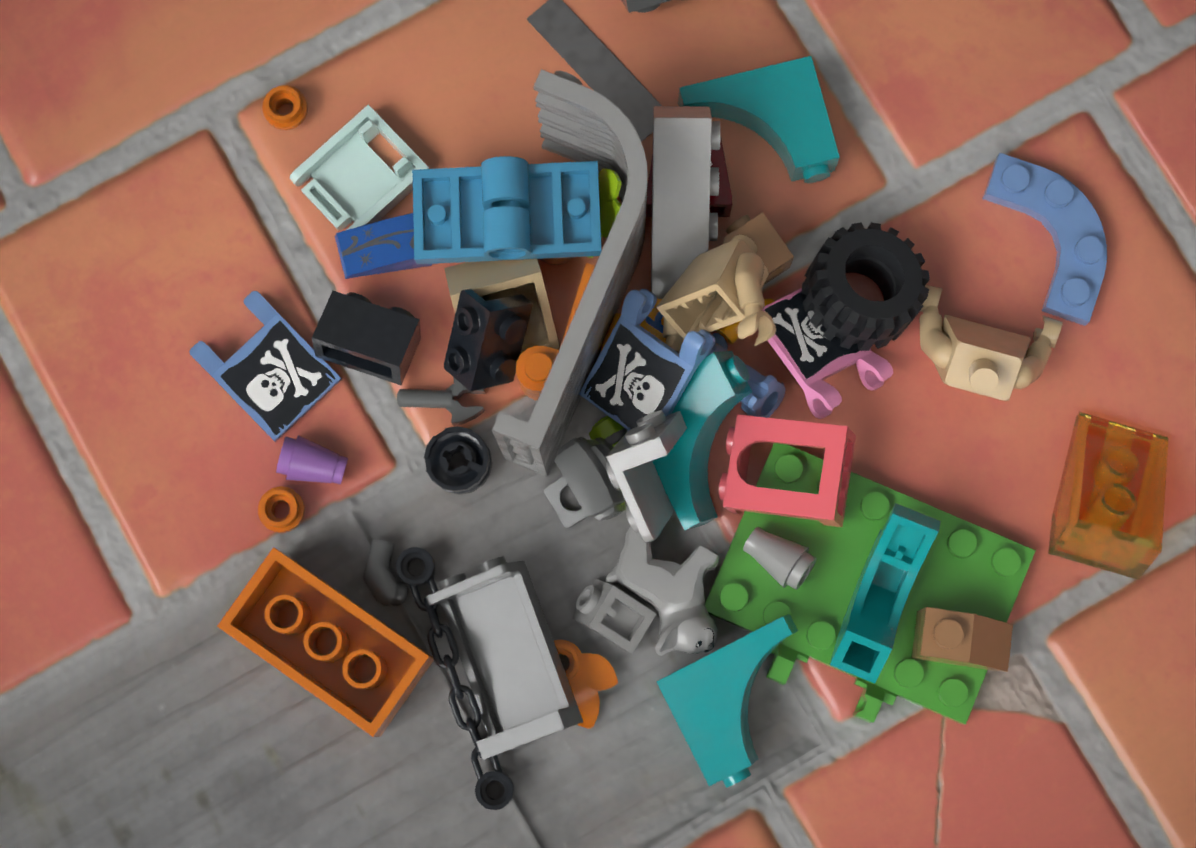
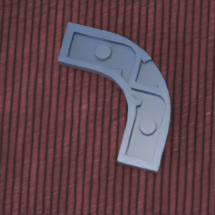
M999 153L982 199L1025 213L1043 224L1052 235L1057 256L1055 271L1042 311L1084 326L1087 325L1094 310L1107 263L1105 233L1096 210L1087 197L1065 177L1044 167Z

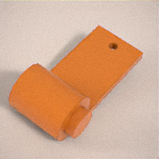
M589 263L585 265L562 343L595 265ZM536 345L527 348L520 354L516 362V374L521 390L527 397L538 401L559 350Z

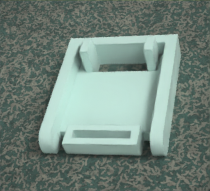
M367 105L297 167L289 178L297 187L304 184L309 178H313L301 189L302 193L338 231H341L352 221L354 223L347 230L381 220L413 191L412 170L429 169V167ZM379 133L403 157L393 166L394 172L368 146V143Z

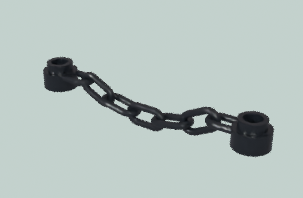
M408 548L399 555L396 562V570L399 577L409 584L418 608L428 612L432 625L427 635L428 644L436 665L447 670L453 687L448 696L450 707L456 723L461 729L469 731L475 745L471 753V762L478 779L475 787L476 798L486 809H502L511 802L514 796L513 781L502 771L497 755L490 757L495 771L485 774L482 772L478 755L481 759L482 757L476 743L482 740L477 729L482 719L480 709L473 691L468 686L461 685L455 669V665L459 660V651L451 629L447 625L440 624L436 612L439 604L429 606L427 598L424 599V604L417 587L429 583L432 594L438 592L434 579L435 561L422 548ZM415 559H421L425 563V570L419 576H413L409 572V565ZM443 632L445 633L452 652V659L448 654L444 655L443 660L441 659L434 635L437 638H442ZM464 693L468 697L475 717L473 719L471 716H468L466 723L463 721L455 697L459 700L463 699ZM491 781H499L503 784L504 794L500 799H493L488 795L487 786Z

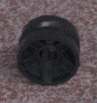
M459 426L445 428L444 431L433 436L427 444L424 454L426 472L431 480L446 492L458 495L472 493L483 486L490 476L493 464L491 451L484 440L471 429ZM456 453H463L468 461V465H462L453 469L450 463L451 457Z

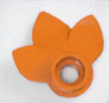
M554 640L558 654L567 656L570 661V666L565 673L583 722L577 725L591 729L594 727L600 710L598 691L607 690L617 685L616 673L610 662L601 655L581 653L580 649L570 641Z

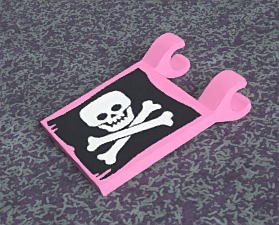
M801 288L766 305L762 311L767 312L771 316L776 327L775 335L767 341L804 390L812 414L816 418L822 419L830 415L833 411L832 409L839 406L842 402L840 393L823 380L856 363L863 385L868 390L873 391L880 388L884 381L893 375V368L886 359L872 352L871 349L869 351H859L857 344H853L850 349L840 346V338L834 336L831 341L825 338L823 334L827 329L822 324L815 328L810 322L814 312H805L803 301L807 295L801 293Z

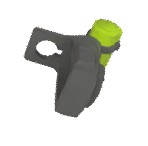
M605 416L595 423L589 432L591 440H586L583 437L571 439L558 449V456L554 459L563 476L547 486L544 492L566 528L572 527L587 517L609 520L626 510L627 503L621 489H616L608 477L606 469L608 460L606 456L628 430L609 416ZM567 486L570 487L582 508L580 510L572 511L563 504L562 493Z

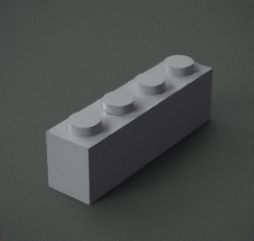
M653 106L651 292L657 299H663L690 263L698 255L708 251L709 241H717L718 213H709L710 196L719 195V167H711V150H720V121H712L710 107Z

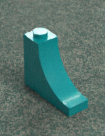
M812 56L679 87L678 106L710 107L712 117L741 124L766 140L783 161L791 182L804 179L805 183H815L827 179L831 176L830 172L835 171L840 156Z
M732 351L713 352L706 356L699 364L672 412L680 411L687 429L667 455L652 460L684 531L703 526L718 518L712 503L708 484V461L715 434L726 415L743 398L753 392L747 382L750 377L746 365Z
M790 614L656 681L709 786L722 780L725 787L728 788L751 776L748 767L753 765L759 758L754 749L749 730V697L755 677L765 659L782 641L798 631Z

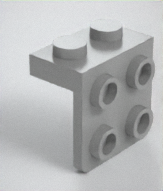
M660 410L636 421L638 427L628 430L606 456L608 460L606 463L608 477L616 489H621L627 503L626 516L634 532H640L642 539L646 543L657 539L673 514L672 505L652 460L667 455L687 429L680 411L665 416L663 411Z

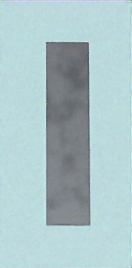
M548 0L526 19L592 90L609 99L628 117L641 142L653 132V106L662 105L562 0Z

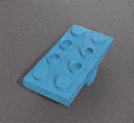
M502 156L484 160L481 163V167L412 170L414 260L416 264L600 256L602 252L598 161L528 164L522 158Z

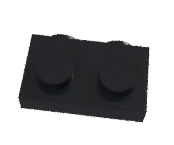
M472 289L462 290L445 356L444 369L470 392L513 382L516 373V362L521 354L533 303L522 294L485 301Z

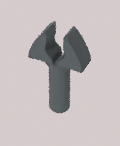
M454 378V384L446 390L400 389L397 393V403L400 407L446 408L452 414V425L457 426L477 418L485 410L483 406L464 407L454 399H459L465 393H486L484 389L470 392Z

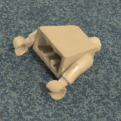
M736 235L730 242L698 255L656 307L664 316L663 337L666 338V344L679 354L682 339L690 331L698 332L703 329L710 333L739 321L741 322L738 325L737 334L740 339L753 334L758 329V338L754 346L769 340L775 335L776 327L773 319L767 312L762 311L765 307L762 287L769 274L762 258L756 254L757 246L751 238L744 235Z
M925 285L929 289L927 299L922 304L923 308L920 310V312H923L919 318L921 350L933 361L943 383L980 395L1009 401L1013 389L1025 388L1041 376L1051 355V347L1055 348L1063 325L1061 321L1043 316L1044 328L1035 329L1033 334L1034 342L1028 348L1031 338L946 314L942 322V317L938 312V304L943 288Z

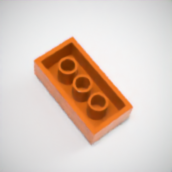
M274 547L217 625L218 628L372 737H381L434 661L433 656L286 553Z

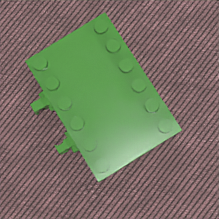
M774 443L755 487L818 494L823 459L788 444ZM851 472L843 528L823 525L818 520L745 511L705 606L708 614L749 632H754L790 614L798 631L787 637L771 652L775 656L766 675V678L785 685L795 660L807 663L808 659L811 658L856 678L854 685L863 688L853 716L868 723H874L883 702L892 706L898 696L957 723L966 725L987 669L912 659L917 611L930 607L977 614L1007 623L1036 550ZM895 503L939 520L941 523L939 532L906 600L897 627L893 649L874 684L830 665L843 619L866 560L880 529L883 530ZM756 527L808 547V553L817 558L810 574L798 590L793 589L789 585L783 588L751 555L743 551L747 539Z

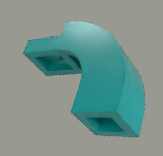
M895 503L883 530L880 529L853 592L836 640L830 662L831 666L874 684L876 683L893 649L903 608L916 576L939 532L941 521Z

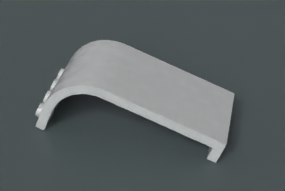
M541 69L533 87L535 91L539 92L535 102H537L536 107L541 108L538 114V122L542 123L540 129V137L544 138L542 149L575 162L598 161V172L606 168L612 169L618 174L622 182L618 194L622 205L529 422L527 423L499 412L492 429L505 460L548 476L580 401L581 395L579 393L597 361L602 343L614 315L620 307L643 250L648 173L645 151L640 137L628 117L614 103L600 93L582 86V82L577 77L567 72L555 71L552 74Z

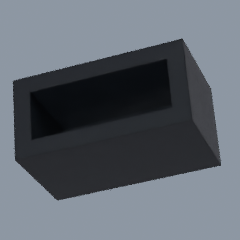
M332 290L312 336L315 357L402 385L421 339L420 319L415 318L409 311L399 307L387 309L373 304L368 298L358 293L349 292L343 294Z

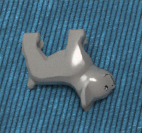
M630 526L626 533L625 545L620 553L617 564L607 575L606 582L611 585L615 583L621 584L651 603L659 612L660 635L655 647L656 654L663 656L665 653L674 650L689 654L709 652L714 648L717 641L718 628L714 619L709 616L705 606L704 578L708 572L714 571L718 566L719 556L699 545L682 564L652 559V541L646 543L642 539L640 532H634Z

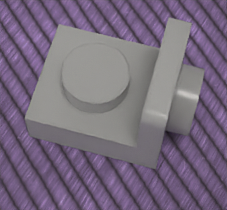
M596 579L592 585L587 586L579 595L576 602L577 610L573 615V619L589 627L626 652L633 654L656 613L614 585Z

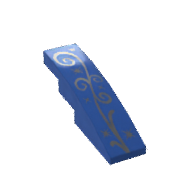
M413 213L377 221L335 234L345 279L433 265L416 264L414 260Z

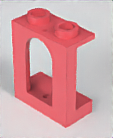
M737 414L735 427H730L726 440V451L728 455H731L728 473L724 472L719 483V498L723 500V507L733 514L741 515V511L811 519L818 520L823 525L843 528L856 435L848 426ZM757 442H771L824 448L825 453L819 493L812 494L762 488L747 484L746 477L751 445Z

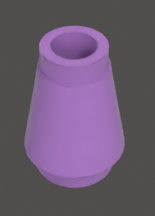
M299 435L297 439L285 437L276 473L287 475L286 480L333 482L341 485L348 458L339 456V454Z

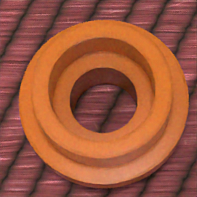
M282 85L273 88L267 93L263 100L262 111L267 122L274 128L291 130L298 127L305 120L308 104L300 90L293 86ZM289 103L293 105V110L290 114L281 115L278 113L279 108L283 104Z
M279 486L271 488L263 494L258 503V517L261 523L267 529L276 533H287L294 530L304 518V501L295 490L289 487ZM281 502H287L290 506L289 514L285 518H277L274 512L275 507Z

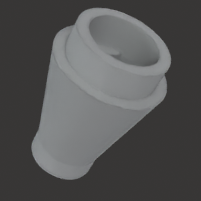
M760 527L754 529L743 547V551L751 555L783 588L789 585L793 589L798 590L810 574L817 560L816 557L808 553V547L768 533Z

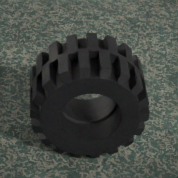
M862 222L853 223L848 231L842 227L835 231L831 238L828 237L804 275L806 279L802 284L801 292L807 295L803 301L805 312H814L810 322L815 328L822 324L827 329L823 334L825 338L831 341L836 336L841 339V347L850 349L853 344H857L859 351H869L873 344H875L877 349L887 346L891 340L895 341L923 308L922 304L927 299L929 289L925 285L930 280L929 271L921 269L925 260L921 253L914 254L911 250L915 244L909 238L902 241L897 237L899 231L891 227L887 232L881 230V224L873 222L870 223L867 229L864 228ZM845 273H859L872 279L879 286L884 301H871L858 295L849 285Z

